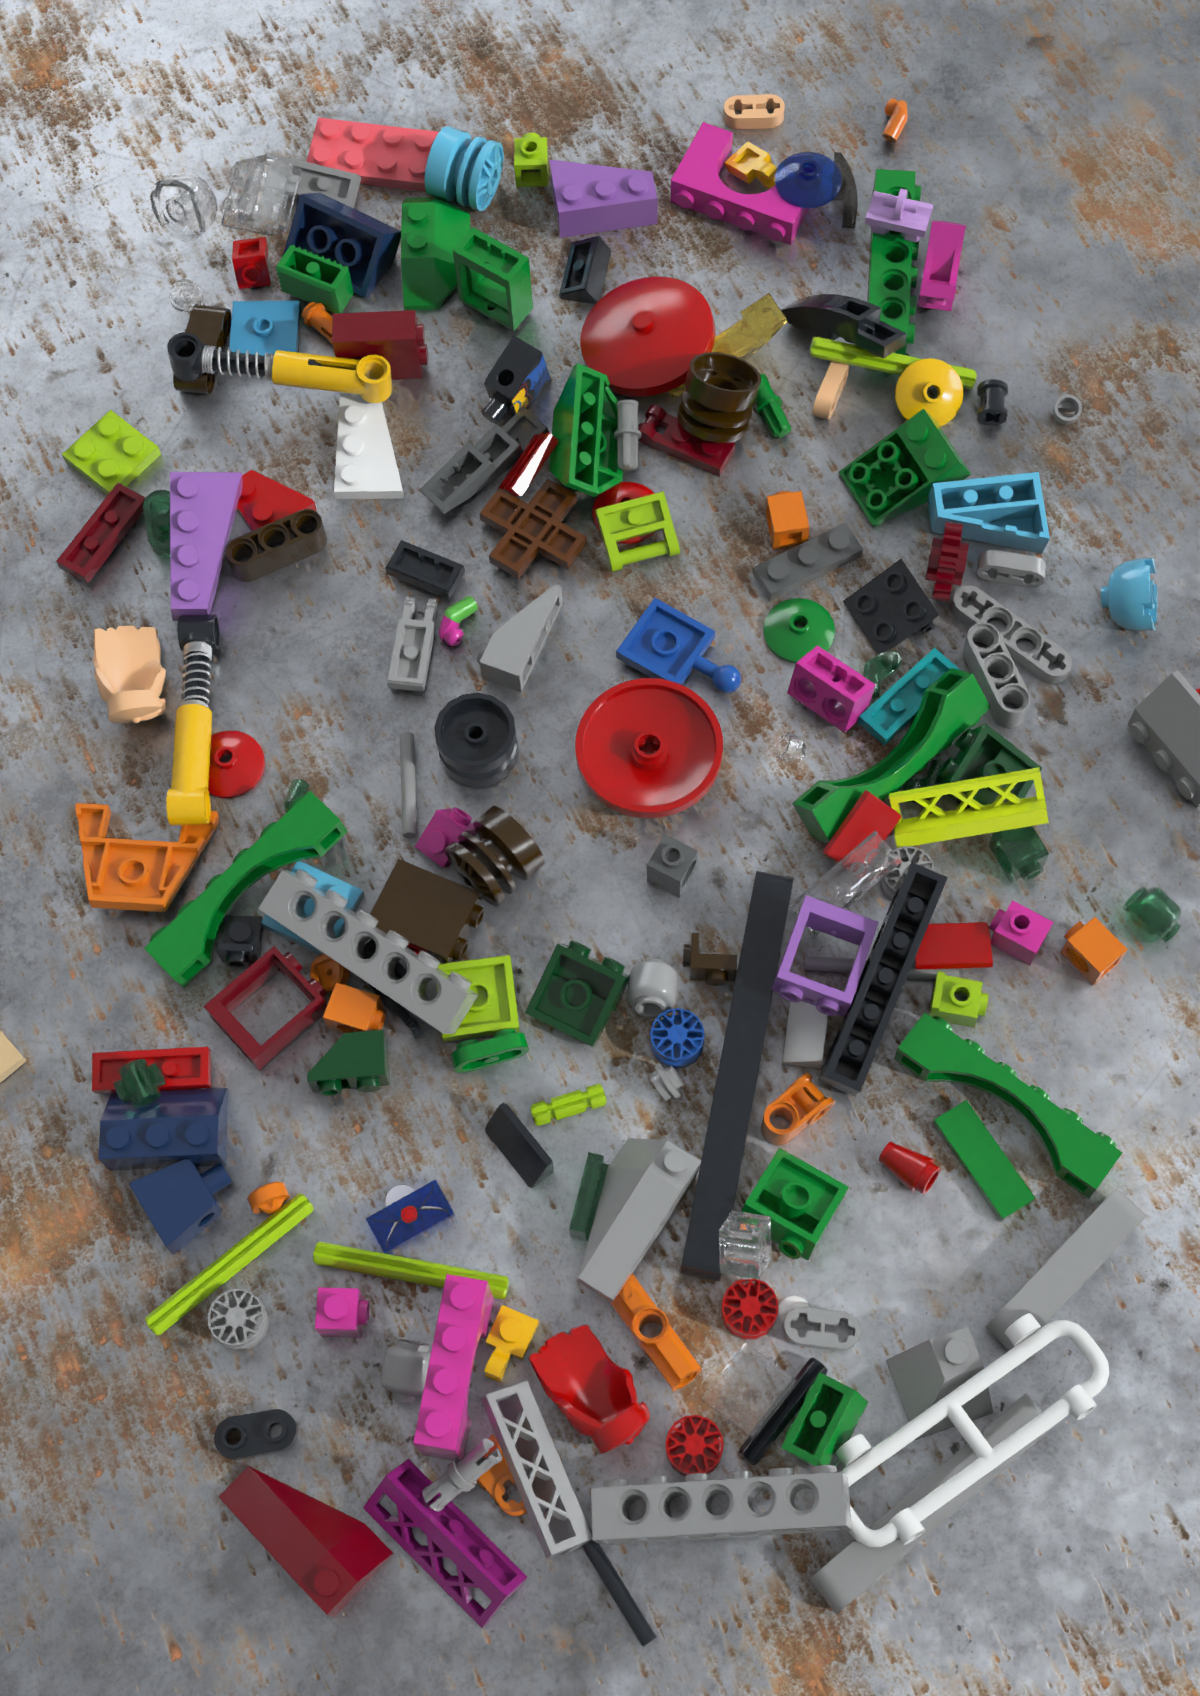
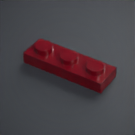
M117 483L56 562L59 568L88 584L149 504L146 497Z

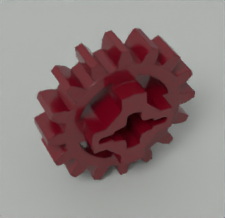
M946 522L942 539L933 537L925 580L934 581L931 599L948 602L952 585L961 586L969 547V543L961 542L963 524Z

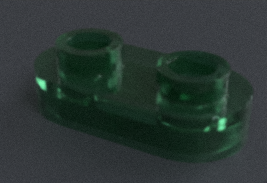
M156 490L150 493L143 503L147 538L152 550L157 555L170 557V542L163 544L165 540L170 539V491ZM162 510H168L165 514H159Z

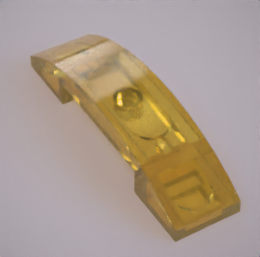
M770 293L742 310L740 313L743 319L715 337L712 352L730 354L747 360L784 326L787 319ZM685 383L668 391L671 397L682 395L686 390Z

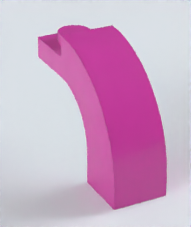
M932 219L918 307L952 311L966 224Z

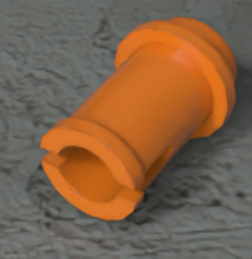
M309 303L302 312L304 324L308 327L313 326L332 343L333 317L325 311V306L322 303Z

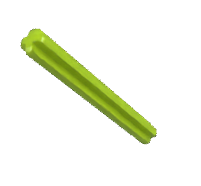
M814 337L810 345V355L814 358L901 375L910 364L922 360L921 358L897 353L881 358L872 355L869 351L857 345L821 337ZM950 365L959 375L963 389H973L977 378L976 371Z
M298 1193L284 1204L278 1211L273 1213L145 1317V1322L151 1331L156 1335H161L312 1213L314 1208L304 1194Z
M317 1242L313 1252V1261L317 1265L444 1288L446 1274L488 1281L493 1297L498 1299H504L509 1288L508 1277L331 1243Z

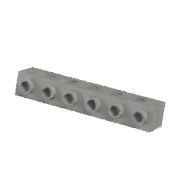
M298 869L296 873L286 870L281 871L259 906V910L441 1033L455 1034L478 997V994L469 989L472 984L469 980L454 971L450 975L437 968L440 961L422 950L419 954H416L407 948L409 941L393 930H389L386 934L376 927L379 922L376 918L360 909L357 913L353 912L345 906L348 902L346 898L331 889H328L326 893L315 886L318 880L301 869ZM312 898L315 909L312 915L306 917L304 905L308 899ZM342 918L345 922V931L342 936L337 938L334 934V925L337 920ZM372 938L376 943V951L368 959L364 953V946ZM403 959L407 964V972L403 978L398 979L394 968L396 963ZM434 979L438 984V994L433 1000H429L426 996L425 988L427 983Z
M833 1465L811 1467V1474L798 1475L794 1474V1469L775 1468L770 1469L769 1476L752 1477L751 1471H731L727 1473V1479L711 1480V1475L705 1473L688 1474L685 1476L686 1482L670 1483L667 1476H651L644 1478V1484L629 1485L627 1479H608L603 1481V1487L591 1488L592 1541L601 1545L852 1531L848 1477L844 1472H837L836 1466ZM802 1489H812L815 1494L813 1505L807 1510H797L794 1504L796 1494ZM762 1491L770 1492L772 1495L770 1508L763 1513H756L752 1506L754 1497ZM719 1494H727L730 1499L728 1510L722 1515H713L711 1511L712 1500ZM680 1496L686 1497L688 1502L686 1513L679 1518H672L670 1514L672 1501ZM637 1499H644L646 1503L644 1516L639 1520L632 1521L629 1517L630 1505Z

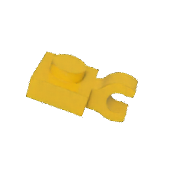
M748 141L725 161L727 171L748 184L757 178L769 190L780 180L774 176L778 172V168L772 164L770 154Z
M504 1305L501 1306L485 1341L486 1346L495 1349L485 1367V1377L500 1383L511 1357L521 1361L524 1360L538 1329L539 1320Z

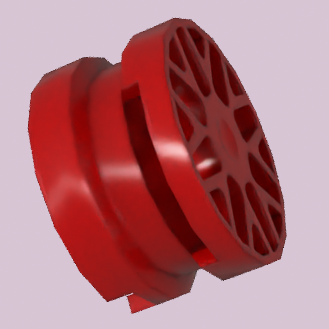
M744 1278L734 1282L726 1290L722 1299L721 1318L726 1329L733 1336L742 1340H757L766 1336L773 1329L778 1315V1299L774 1290L767 1283L756 1278Z
M699 1415L685 1416L676 1421L668 1431L665 1442L667 1459L671 1467L682 1476L697 1473L710 1474L720 1463L724 1448L723 1437L717 1425L708 1418Z

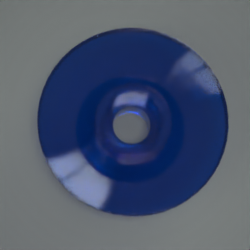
M800 152L787 157L778 166L775 174V186L779 195L791 205L801 208L823 206L832 201L841 188L842 178L838 166L827 156L815 152Z

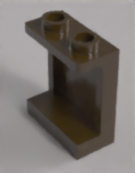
M398 859L370 915L379 921L376 927L386 934L389 930L395 931L409 941L407 946L418 951L422 950L441 960L444 964L463 959L469 945V940L466 939L472 927L477 929L481 924L485 908L482 907L481 894L478 891Z

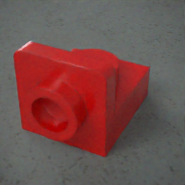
M266 237L233 241L232 262L238 288L269 286L271 278L268 268V244Z

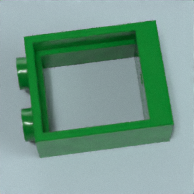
M472 227L453 249L459 300L515 331L533 309L529 258ZM489 307L495 308L492 311L488 310Z

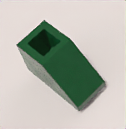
M384 1030L344 1033L307 1073V1082L312 1091L318 1092L322 1096H334L340 1094L343 1089L357 1088L359 1092H375L380 1090V1086L390 1085L388 1041Z

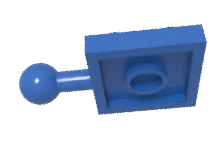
M657 598L652 600L616 650L617 659L651 678L669 680L682 685L692 670L695 669L711 678L715 688L722 693H732L741 684V674L736 667L728 664L718 666L702 657L715 639V631Z

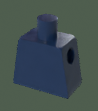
M188 1158L129 1183L165 1247L174 1255L221 1215L223 1210L213 1194L231 1184L233 1180L221 1162L201 1174L192 1160Z

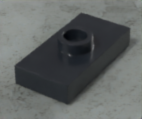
M403 540L400 541L385 567L387 575L450 600L465 573L464 565Z

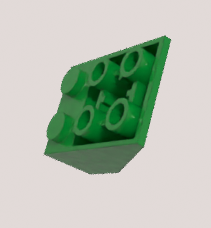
M922 409L840 470L839 474L871 524L875 527L927 503L933 483L964 480L971 475V472L937 421L925 409Z

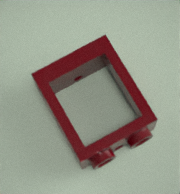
M275 946L203 1006L210 1018L259 1071L324 1015L327 1007L324 997L328 994L314 978L307 981L299 973L303 968L290 952L282 955ZM280 971L310 1004L265 1043L260 1045L231 1012Z

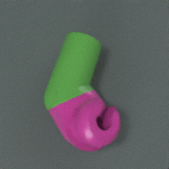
M471 596L463 598L444 612L438 633L441 641L447 642L449 646H457L463 640L464 633L458 628L459 624L463 619L478 610L477 603Z

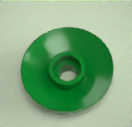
M794 598L785 600L771 609L764 622L763 634L765 642L773 654L784 661L796 663L817 645L828 652L834 641L835 625L831 615L822 605L809 599ZM801 622L806 624V626L798 628L794 623Z

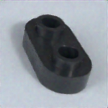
M273 1409L232 1416L223 1420L215 1431L214 1443L219 1453L230 1460H244L286 1452L295 1444L299 1429L296 1420L288 1412ZM274 1423H280L282 1425V1433L278 1437H270V1426ZM234 1430H240L241 1440L237 1444H229V1434Z

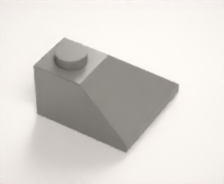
M968 1326L929 1339L886 1360L909 1422L984 1369ZM986 1388L961 1406L971 1420L993 1413L989 1388ZM947 1416L915 1440L955 1426Z

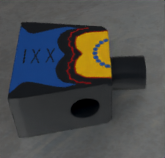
M515 335L512 337L484 382L490 400L481 413L490 422L498 424L505 413L514 416L523 406L529 409L552 382L540 350Z

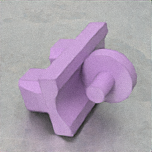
M900 189L898 196L874 191L865 218V224L871 225V230L874 233L884 235L889 233V230L901 232L905 240L918 242L920 237H925L933 204L907 199L908 190Z

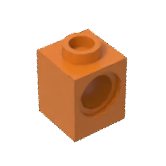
M780 491L774 495L767 496L765 516L772 549L796 547L808 541L810 527L802 491Z
M1093 917L1085 925L1079 921L1064 935L1067 941L1061 953L1094 985L1121 962L1128 949L1096 917Z
M336 982L323 1019L329 1030L342 1034L382 1030L387 1011L384 1010L380 995Z

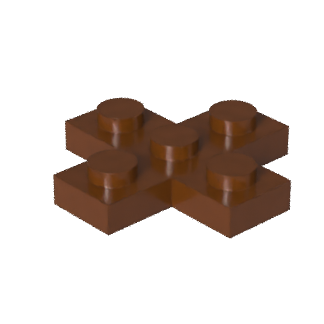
M548 478L529 503L498 488L479 513L482 522L505 534L490 553V563L519 579L539 553L568 570L587 544V536L562 523L576 504L577 494Z

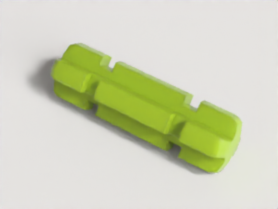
M595 1084L586 1087L584 1092H581L579 1089L550 1098L551 1102L546 1103L545 1100L534 1103L530 1106V1111L535 1125L541 1126L550 1123L551 1119L555 1117L556 1120H560L585 1112L586 1108L590 1106L592 1109L604 1106L607 1099L602 1085Z

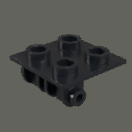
M902 559L843 600L879 657H882L916 631L921 630L923 634L931 631L935 626L933 620L939 616Z

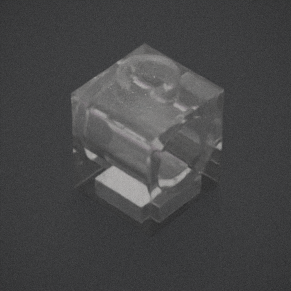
M731 1211L719 1229L720 1273L735 1275L737 1278L745 1280L760 1279L772 1259L771 1216Z

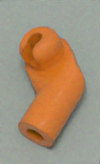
M891 98L884 109L885 114L891 116L882 133V137L895 143L907 122L908 107L905 101Z

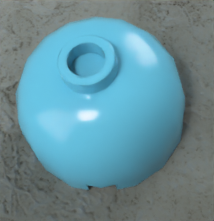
M1153 558L1125 561L1118 565L1110 574L1108 586H1101L1102 608H1109L1111 618L1125 629L1134 631L1155 630L1154 623H1157L1158 603L1157 584H1154V580H1150V574H1156Z

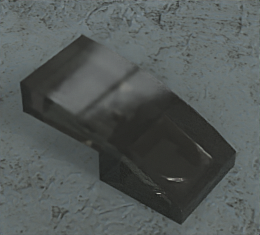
M834 152L830 200L843 201L842 228L855 229L858 197L854 176L842 153Z

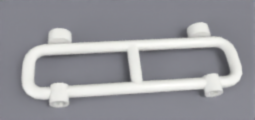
M1028 1313L1016 1320L1005 1331V1335L1015 1346L874 1448L871 1447L863 1434H858L845 1442L835 1454L845 1467L841 1472H844L848 1477L849 1487L947 1416L978 1457V1459L910 1508L908 1507L900 1511L889 1523L878 1530L867 1528L850 1505L852 1531H848L849 1534L858 1543L868 1547H883L897 1538H900L904 1545L912 1542L925 1531L920 1522L1069 1414H1072L1078 1421L1093 1411L1097 1405L1092 1398L1106 1386L1109 1377V1363L1103 1351L1088 1332L1077 1323L1068 1320H1055L1041 1327L1033 1315ZM1056 1338H1070L1092 1366L1091 1376L1082 1384L1071 1388L1060 1400L992 1448L961 1406Z

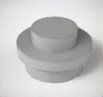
M661 1063L656 1065V1071L649 1074L664 1100L667 1101L673 1096L676 1099L682 1096L679 1088L684 1084L676 1070L671 1065L667 1068Z

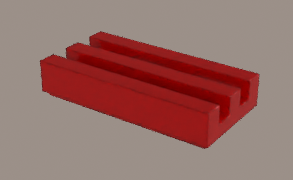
M544 433L540 435L534 434L498 488L513 496H522L559 440L551 433H546V435Z

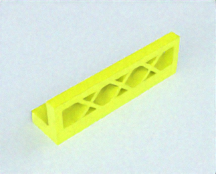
M1040 767L889 793L891 808L900 815L899 803L914 800L925 807L918 817L902 819L901 815V819L895 826L894 832L897 848L1049 823ZM1034 780L1035 797L1020 799L1010 792L1017 782ZM989 787L1000 794L993 804L982 805L972 799L978 790ZM952 794L962 800L956 810L947 812L935 804L942 795Z

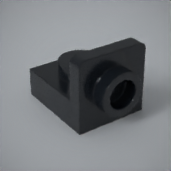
M225 915L222 942L217 943L216 948L222 963H226V965L234 968H246L261 957L264 931L261 923L263 920L262 916Z

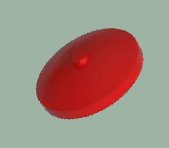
M644 277L618 286L595 304L583 324L580 346L586 366L607 375L610 382L608 387L612 392L625 396L646 397L668 392L684 384L691 360L697 355L712 352L716 328L707 300L692 285L670 277Z
M658 678L629 680L603 692L585 711L576 733V761L585 785L604 805L621 814L632 817L661 818L688 809L710 790L721 768L723 736L720 724L713 710L691 689L679 683Z

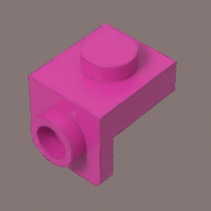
M453 807V809L437 810L414 847L442 868L449 867L451 863L445 855L444 848L453 841L459 843L458 836L464 831L474 836L477 834L471 823L472 817L456 807Z

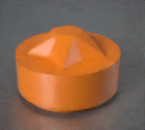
M324 953L314 959L310 968V978H314L325 991L333 992L336 982L346 985L349 979L350 970Z
M278 1181L255 1189L249 1194L247 1200L253 1213L264 1212L271 1214L278 1211L282 1204L288 1201L290 1196L285 1184Z

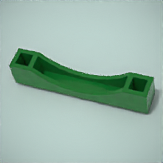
M950 668L931 684L924 692L920 708L911 727L900 743L880 762L852 777L838 780H819L792 803L812 838L828 844L865 790L881 801H884L889 796V793L898 792L902 784L910 777L925 769L928 762L939 752L949 748L954 743V740L967 728L979 722L980 717L991 707L973 673Z
M311 791L305 796L296 798L289 805L287 813L277 822L267 825L261 832L260 838L250 848L241 850L233 859V864L223 874H218L211 878L206 884L204 892L195 900L185 903L179 909L177 917L167 927L159 928L151 936L150 943L144 949L178 984L185 988L212 962L215 942L224 922V917L228 915L233 905L248 888L265 875L282 866L305 859L322 857L348 832L341 820Z
M924 1012L897 1048L894 1060L925 1082H951L968 1085L988 1092L1007 1103L1029 1123L1040 1137L1050 1156L1055 1175L1089 1199L1123 1153L1116 1148L1117 1144L1108 1135L1102 1132L1095 1133L1083 1125L1082 1118L1074 1111L1067 1108L1062 1110L1049 1101L1050 1096L1040 1087L1035 1085L1028 1086L1018 1079L1017 1073L1009 1065L1003 1062L996 1063L984 1055V1049L975 1041L960 1038L952 1032V1027L944 1019L938 1016L932 1018Z

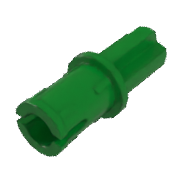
M760 374L761 384L756 398V412L764 418L771 434L781 439L791 432V426L781 408V398L773 392L767 376Z

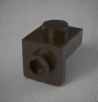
M692 933L691 944H684L683 967H690V980L705 981L706 984L712 986H724L728 982H735L737 955L700 954L699 933Z

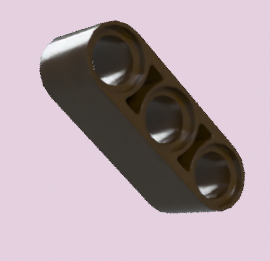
M195 304L185 332L196 335L201 343H206L207 346H215L217 350L221 347V350L225 351L231 330V311L228 308ZM216 371L214 374L205 372L200 378L193 381L181 380L173 374L174 388L177 391L211 395L219 371Z
M303 509L233 539L227 545L225 553L234 577L241 582H250L318 553L325 547L327 537L318 512L312 509ZM307 530H314L311 533H304ZM275 544H282L279 547H272ZM243 558H250L247 561L239 562Z

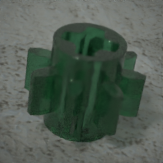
M138 1059L119 1069L118 1072L121 1080L114 1082L113 1085L123 1103L131 1101L133 1107L139 1108L161 1097L158 1087L165 1085L166 1081L156 1063L148 1066L146 1059Z

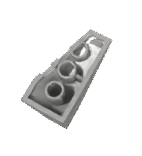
M628 1138L608 1166L577 1282L612 1303L694 1184L701 1160L668 1140Z

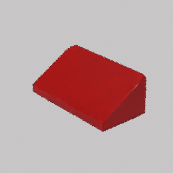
M865 790L826 845L823 853L856 876H860L897 825L901 815Z
M988 923L929 924L914 959L915 969L993 967Z

